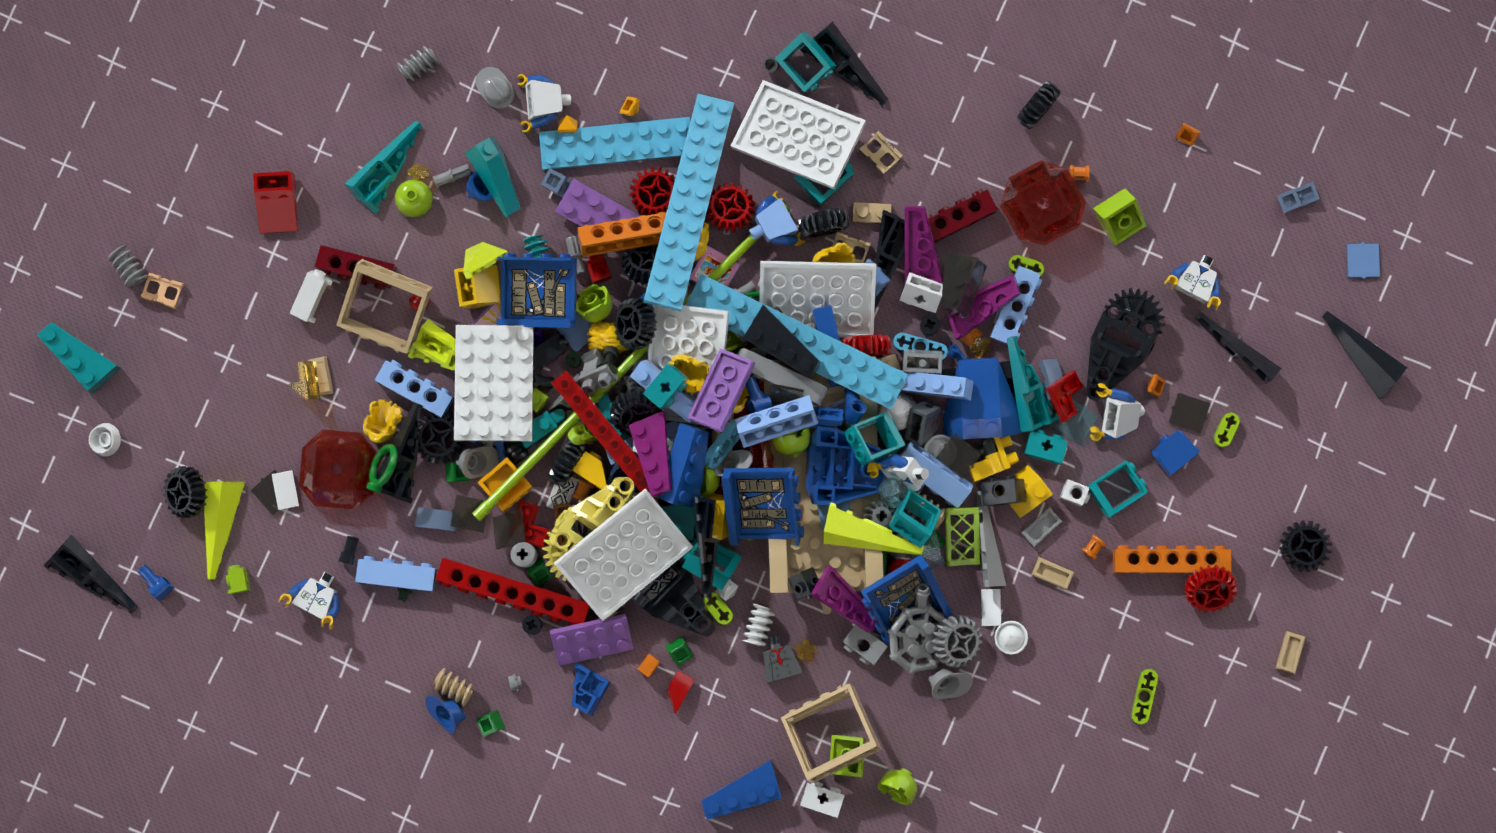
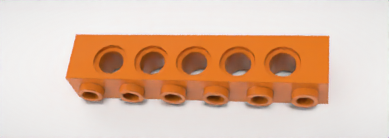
M667 212L578 227V241L582 257L659 244Z
M1128 545L1117 546L1118 549L1112 550L1113 573H1193L1194 570L1200 571V566L1203 569L1207 568L1206 556L1208 554L1213 555L1215 558L1214 563L1210 565L1211 568L1217 564L1219 568L1224 566L1226 571L1230 570L1231 572V549H1226V546H1214V549H1206V546H1195V549H1187V546H1175V549H1168V546H1156V549H1148V546L1141 545L1137 546V549H1129ZM1130 554H1135L1138 558L1135 565L1131 564L1128 560ZM1150 554H1154L1157 557V562L1154 565L1148 562ZM1169 554H1173L1176 557L1174 565L1169 564L1167 561ZM1189 554L1195 557L1193 565H1190L1186 560Z

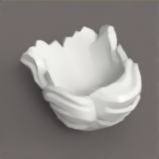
M899 394L892 410L882 405L879 414L888 411L897 430L907 428L910 408L916 405V402L906 395Z

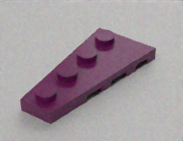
M905 206V282L910 272L942 284L944 281L925 206Z
M1012 275L945 304L956 340H960L1021 295L1015 276Z
M665 411L629 425L652 497H657L671 491Z
M831 565L827 566L813 589L811 596L865 632H872L877 621L873 622L868 612L870 609H866L861 601L862 598Z

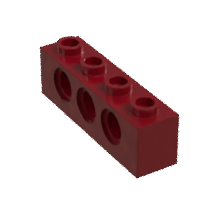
M980 189L972 193V197L967 200L962 198L956 201L955 206L948 208V206L938 210L939 214L933 217L931 214L927 215L934 244L997 212L998 209L988 189L985 191ZM977 204L979 211L972 212L969 209V205ZM959 212L962 215V219L959 221L954 220L952 214ZM938 220L943 221L945 228L938 229L935 226V222Z
M320 245L314 266L317 270L324 272L326 276H330V273L336 274L337 278L346 281L349 278L352 279L351 267L361 259L396 272L397 268L392 263ZM337 259L341 260V266L333 268V262ZM363 274L360 282L361 285L365 286L367 283L374 284V288L385 290V288L391 289L392 286L378 279L370 278Z

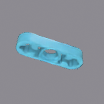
M898 333L893 340L894 347L904 352V349H908L909 345L904 344L900 347L897 339L900 340L901 337H904V340L909 343L911 339L914 340L911 346L912 350H916L915 344L917 342H923L926 345L925 350H929V344L933 345L931 349L937 350L938 347L942 348L941 351L944 352L942 360L947 356V347L939 342L906 333Z
M735 419L729 422L723 433L718 436L707 450L705 459L707 467L711 469L717 468L740 439Z

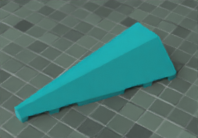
M414 121L345 183V186L352 195L373 213L377 214L380 209L378 207L382 199L386 198V192L391 182L395 181L407 158L406 153L409 147L415 143L414 138L418 130L423 127L420 122Z
M1012 336L1007 338L1020 429L1021 432L1033 431L1043 425L1051 424L1060 418L1058 414H1054L1051 408V400L1049 401L1043 393L1044 387L1032 364L1027 363L1024 357L1026 355L1025 351L1019 348L1016 341L1018 337Z

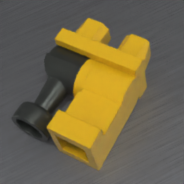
M1010 435L989 438L983 444L973 449H970V447L962 448L967 463L973 461L974 456L982 454L985 456V460L968 466L973 482L1010 469V466L1019 462L1016 452L1006 455L1004 451L1005 447L1013 445Z

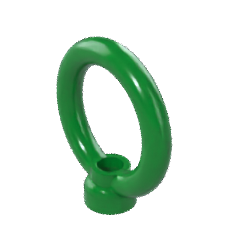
M393 444L384 445L375 455L369 471L370 482L366 486L367 489L380 494L382 486L392 476L398 459L397 448ZM390 452L388 466L382 477L377 479L379 464L385 454Z

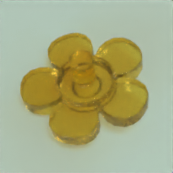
M413 164L412 168L407 170V174L415 180H420V178L427 179L429 177V168L425 165L420 167L419 164Z
M976 337L973 340L975 344L970 345V351L972 353L975 352L976 357L983 356V351L988 353L991 349L988 345L990 340L987 337L983 339Z
M804 639L802 644L797 643L795 645V650L800 651L796 654L799 660H803L805 657L807 661H811L813 659L812 653L817 651L815 645H810L809 639Z

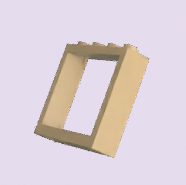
M361 259L356 263L336 326L345 329V332L359 334V337L362 339L376 341L380 346L391 347L397 353L400 351L407 354L415 342L433 287ZM363 274L422 297L407 341L349 318Z
M850 683L838 686L837 690L831 693H823L819 699L807 701L802 705L803 707L797 710H789V713L781 717L805 777L812 784L882 750L857 691ZM851 696L870 741L812 769L794 723Z

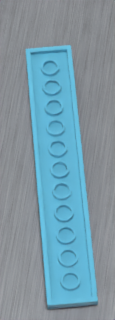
M697 94L643 303L679 312L682 310L734 102Z
M703 274L700 275L686 306L730 311L728 330L744 337L762 305H764ZM766 306L822 362L816 372L817 374L892 410L909 376L908 374Z

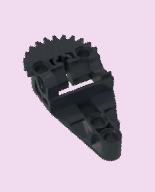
M1129 288L1128 294L1125 290H1121L1122 297L1115 293L1116 301L1110 298L1109 302L1111 305L1104 306L1106 309L1100 317L1090 343L1086 388L1089 399L1097 401L1103 398L1093 393L1094 386L1100 388L1098 384L1103 383L1108 389L1112 390V388L1116 387V385L1144 363L1146 358L1149 357L1158 335L1163 333L1160 327H1164L1165 324L1160 322V320L1164 319L1165 316L1159 315V313L1164 309L1157 308L1160 301L1152 302L1155 297L1154 295L1147 298L1148 291L1141 295L1140 288L1137 289L1135 294L1132 288ZM1112 307H1116L1119 310L1118 317H1114L1111 314ZM1134 316L1136 323L1130 326L1127 335L1142 341L1139 350L1137 351L1106 336L1105 333L1108 326L1125 332L1131 322L1128 318ZM1146 324L1153 325V333H1148L1145 330ZM1102 369L1108 371V379L1101 376L1100 372Z
M678 560L656 577L660 581L671 568L677 573L651 602L645 596L657 584L654 580L632 597L645 611L655 618L705 637L710 636L714 632V623L693 576L682 567L683 565ZM690 610H694L693 616L687 617V613ZM704 622H707V627L703 630H700L701 625Z

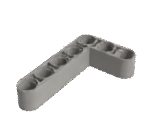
M742 348L737 352V355L756 363L750 375L798 398L809 395L813 405H821L828 390L824 385L750 350Z

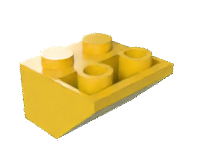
M491 265L478 274L474 273V276L466 279L463 273L464 267L454 269L459 307L470 310L501 303V286L497 265Z

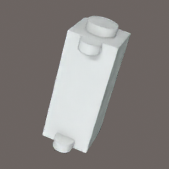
M317 269L307 272L290 314L306 322L315 323L316 319L313 316L327 285H332V281L325 276L324 272Z

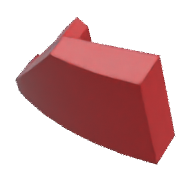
M604 255L589 256L587 267L593 284L612 279Z
M680 671L676 672L668 687V697L671 700L675 714L678 712L695 680Z

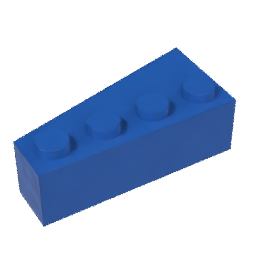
M683 423L679 424L668 460L671 491L659 495L657 498L671 504L693 508L692 497H701L709 436L708 431Z
M771 759L702 799L701 802L706 820L782 798Z

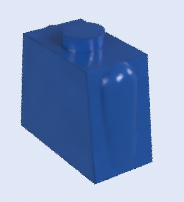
M1177 430L1170 436L1166 434L1159 439L1158 442L1160 444L1152 450L1151 454L1169 477L1196 456L1200 450L1192 444L1181 430Z

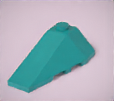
M494 136L483 140L465 152L504 216L508 217L521 209L504 152Z

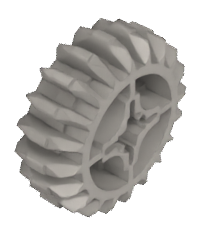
M955 615V617L949 616L948 620H942L943 625H937L939 631L933 632L936 635V639L932 641L936 645L932 648L936 651V657L939 658L940 662L949 667L959 668L960 666H966V663H972V657H977L976 651H981L978 647L979 644L983 643L979 640L982 636L978 632L980 628L975 625L973 620L966 616ZM960 627L964 628L963 631L956 632L955 630ZM956 651L959 652V654L954 655V656H952V655L950 654V653L956 652Z

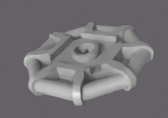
M929 603L924 609L917 607L903 608L902 613L887 632L889 633L890 659L897 662L907 670L908 674L912 675L915 672L928 669L935 670L940 660L936 655L933 658L930 655L935 652L932 647L936 645L932 641L936 639V635L933 632H937V625H943L942 620H948V618L941 615ZM921 614L920 618H912V615ZM929 615L936 620L934 624L928 621ZM906 621L907 623H906L905 625H907V626L905 627V629H904V630L902 629L901 631H899V629L902 627V625H903L904 622ZM918 634L922 636L920 642L915 641V638H918ZM897 636L899 637V640H900V647H899V648H898V643H897ZM904 652L910 657L908 661L902 657ZM925 658L926 662L916 664L917 659Z

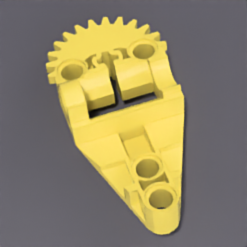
M615 478L610 485L603 486L602 490L587 497L574 507H569L568 510H564L559 515L554 529L551 533H547L550 537L549 540L544 539L548 547L542 548V550L548 551V554L543 556V558H549L545 565H552L551 573L557 570L556 578H559L562 573L554 562L584 539L571 530L574 522L577 520L591 531L595 530L631 500L634 483L630 478ZM622 481L626 483V488L624 491L620 489V483ZM612 497L616 500L614 507L610 506V499ZM559 535H562L564 538L561 545L557 543ZM563 575L562 580L566 581L567 578Z

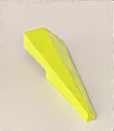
M485 242L466 249L463 269L466 279L473 277L474 273L478 274L495 264L498 257H504V253H508L507 250Z
M428 319L421 326L408 357L411 359L414 357L424 359L426 363H438L443 368L455 371L456 339Z
M221 481L206 482L205 489H208L206 491L208 498L205 499L207 505L204 506L208 580H214L217 577L216 574L222 561L224 548L227 545L245 482Z
M830 503L824 528V544L922 555L924 545L919 548L915 544L908 542V539L905 537L900 538L893 535L892 530L869 519H859L852 515V511L847 510L844 512L836 508V504Z

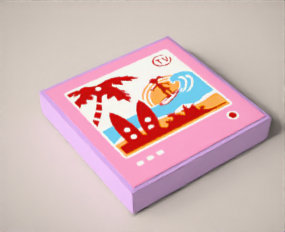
M707 246V251L696 264L690 275V280L697 283L701 274L708 277L727 256ZM735 262L717 282L728 287L741 264Z

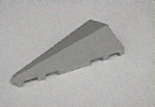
M976 491L977 507H979L983 587H1005L1006 582L988 506H983L982 491Z

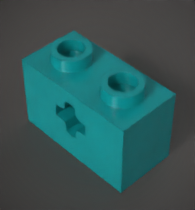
M667 363L643 394L660 409L669 408L676 400L674 398L678 392H683L688 384L686 382L689 378L673 364ZM665 384H670V391H664L666 389Z
M1035 429L1034 432H1029L1023 455L1058 465L1063 463L1068 441H1065L1063 436L1053 434V437L1047 436L1045 431ZM1048 442V446L1051 448L1045 451L1041 444Z

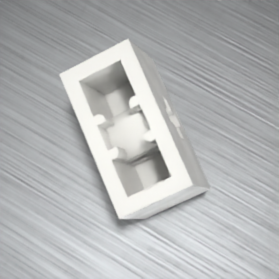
M909 272L899 301L936 313L945 285Z
M820 782L807 783L800 806L838 818L845 796L841 794L842 790L832 786L830 790L823 788V784ZM826 793L828 801H824L822 804L817 797Z

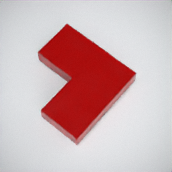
M1075 370L1070 371L1046 388L1061 422L1068 421L1078 413L1071 395L1083 388Z
M521 500L508 537L541 548L546 547L547 543L544 542V539L549 540L547 533H551V530L534 525L540 506Z

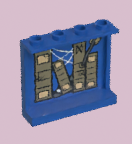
M504 253V257H498V260H502L501 319H497V325L576 328L577 258H571V254H559V258H552V254H541V258L534 257V254H522V257H516V253Z
M725 468L721 479L730 545H738L739 539H795L796 545H799L800 539L804 537V526L800 524V521H802V509H799L798 504H800L801 497L800 492H797L796 488L799 485L798 475H795L794 468Z
M922 555L861 590L864 597L861 601L867 610L870 609L868 614L873 622L877 621L874 625L880 634L883 633L881 638L885 645L890 644L889 633H887L888 629H891L902 613V609L905 607H917L915 606V588L919 584H926L930 588L931 592L927 603L931 604L939 613L942 611L946 618L953 615L929 565ZM921 614L912 615L913 619L921 617ZM906 621L904 622V624L902 625V627L899 629V631H901L902 629H903V630L905 629V627L907 626V625H905V624L907 623Z

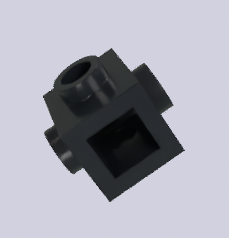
M813 567L788 578L797 599L805 597L808 600L813 597L811 593L819 580Z

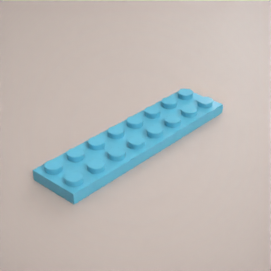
M690 117L577 128V132L559 133L558 130L539 132L542 169L545 171L549 170V168L555 170L681 157L690 125Z

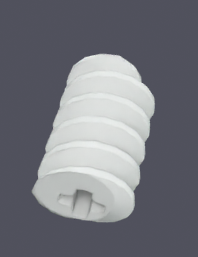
M753 603L757 610H751L750 613L755 617L748 619L752 623V625H746L750 632H744L743 634L748 640L742 641L757 646H765L766 643L762 639H766L768 636L764 631H770L766 624L773 623L768 617L775 616V613L770 608Z

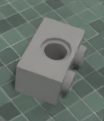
M904 349L903 372L941 374L942 351Z
M854 625L843 640L845 644L843 648L851 654L854 652L861 656L859 660L867 666L870 663L875 665L888 647L871 633L865 632L856 625ZM861 640H866L869 643V649L865 652L861 651L858 647Z

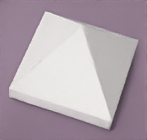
M729 579L723 590L721 591L717 588L715 593L727 601L735 595L738 586Z

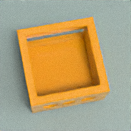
M506 457L479 480L478 484L490 497L517 468ZM523 476L496 505L505 513L533 489L532 485Z

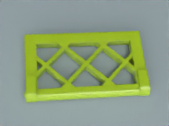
M979 507L945 509L946 566L980 564ZM968 514H973L972 525L964 519ZM951 515H958L960 518L952 526ZM962 520L970 526L963 534L955 529ZM971 529L974 530L973 543H970L965 538ZM952 530L960 536L954 544H951ZM962 539L970 545L963 553L955 547ZM973 547L974 558H967L965 555ZM952 549H955L960 554L957 559H951Z

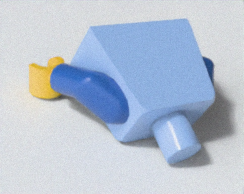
M775 191L772 196L762 200L756 211L757 216L755 217L757 226L749 230L751 237L755 240L764 236L767 243L772 242L775 245L794 244L799 246L805 243V240L802 241L799 238L801 233L796 234L798 229L782 201L784 198H777L776 195L779 192Z

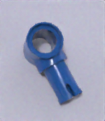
M755 376L749 377L746 383V388L750 395L748 397L749 400H747L749 413L752 414L771 408L772 401L767 394H763V391H760Z
M845 388L844 393L847 402L845 403L846 411L843 414V418L848 424L855 425L860 421L867 407L858 399L856 392Z
M146 564L138 569L137 572L148 583L149 593L159 602L174 589L173 585L165 577L156 576Z

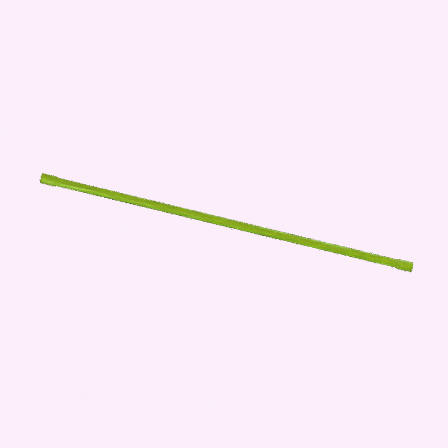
M749 235L708 277L718 281L759 238L753 240L751 235ZM691 294L684 300L683 305L687 304ZM649 344L645 348L635 350L617 368V381L610 383L608 388L596 389L594 394L589 396L594 404L649 350ZM575 411L472 513L479 521L580 420Z

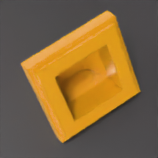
M628 96L619 113L627 116L637 114L639 112L640 99Z
M566 115L558 121V132H577V120Z

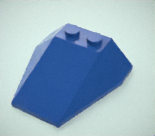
M998 358L959 360L955 377H964L974 381L971 400L948 399L943 417L944 435L955 439L1005 437L1021 433L1017 404Z
M815 427L807 447L805 481L812 504L830 506V503L839 504L886 491V476L880 469L879 475L876 478L870 477V472H867L868 464L861 466L843 431L832 427ZM865 442L871 455L883 451ZM887 456L874 461V463L879 464V461L887 458Z

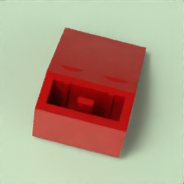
M292 171L253 173L259 233L298 231L295 174Z

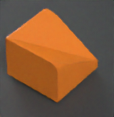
M648 654L637 670L647 677H651L660 661Z

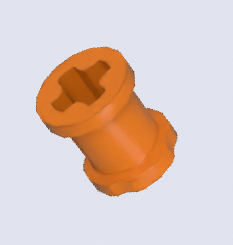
M1070 165L1069 182L1073 180L1089 182V165L1085 167Z
M579 479L578 487L571 497L583 501L588 497L594 485Z
M1092 534L1090 542L1081 551L1088 557L1096 560V555L1102 547L1106 546V543Z

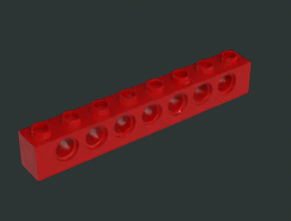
M565 371L552 382V385L633 481L639 491L642 492L646 489L650 493L640 459L568 371Z
M442 558L436 580L440 581L439 585L450 588L451 585L458 587L457 591L469 594V591L477 593L476 597L486 600L488 596L495 598L494 602L506 605V602L514 604L513 608L521 611L528 608L532 610L531 614L540 617L544 613L550 615V620L560 623L562 619L569 621V626L586 622L590 610L587 602L446 558ZM457 571L463 574L460 582H455L453 579V575ZM474 577L481 579V585L477 588H474L471 584ZM496 582L499 584L500 589L497 593L493 594L490 591V585ZM512 588L518 591V596L515 599H510L508 596V592ZM530 594H534L537 598L536 603L533 605H529L526 601L527 596ZM547 600L555 602V608L551 611L545 608ZM570 605L573 607L574 612L571 616L567 617L564 615L563 609L565 606Z

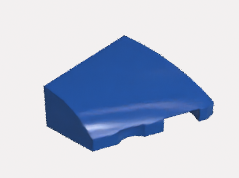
M576 663L574 666L576 677L575 681H573L574 695L572 696V706L593 716L611 681Z

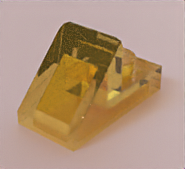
M316 361L297 362L300 381L290 383L289 386L305 400L321 399Z

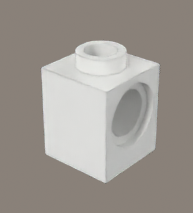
M1068 479L1065 481L1059 499L1081 507L1084 503H1088L1091 493L1088 492L1089 487ZM1073 489H1078L1081 492L1079 499L1072 497L1071 491Z

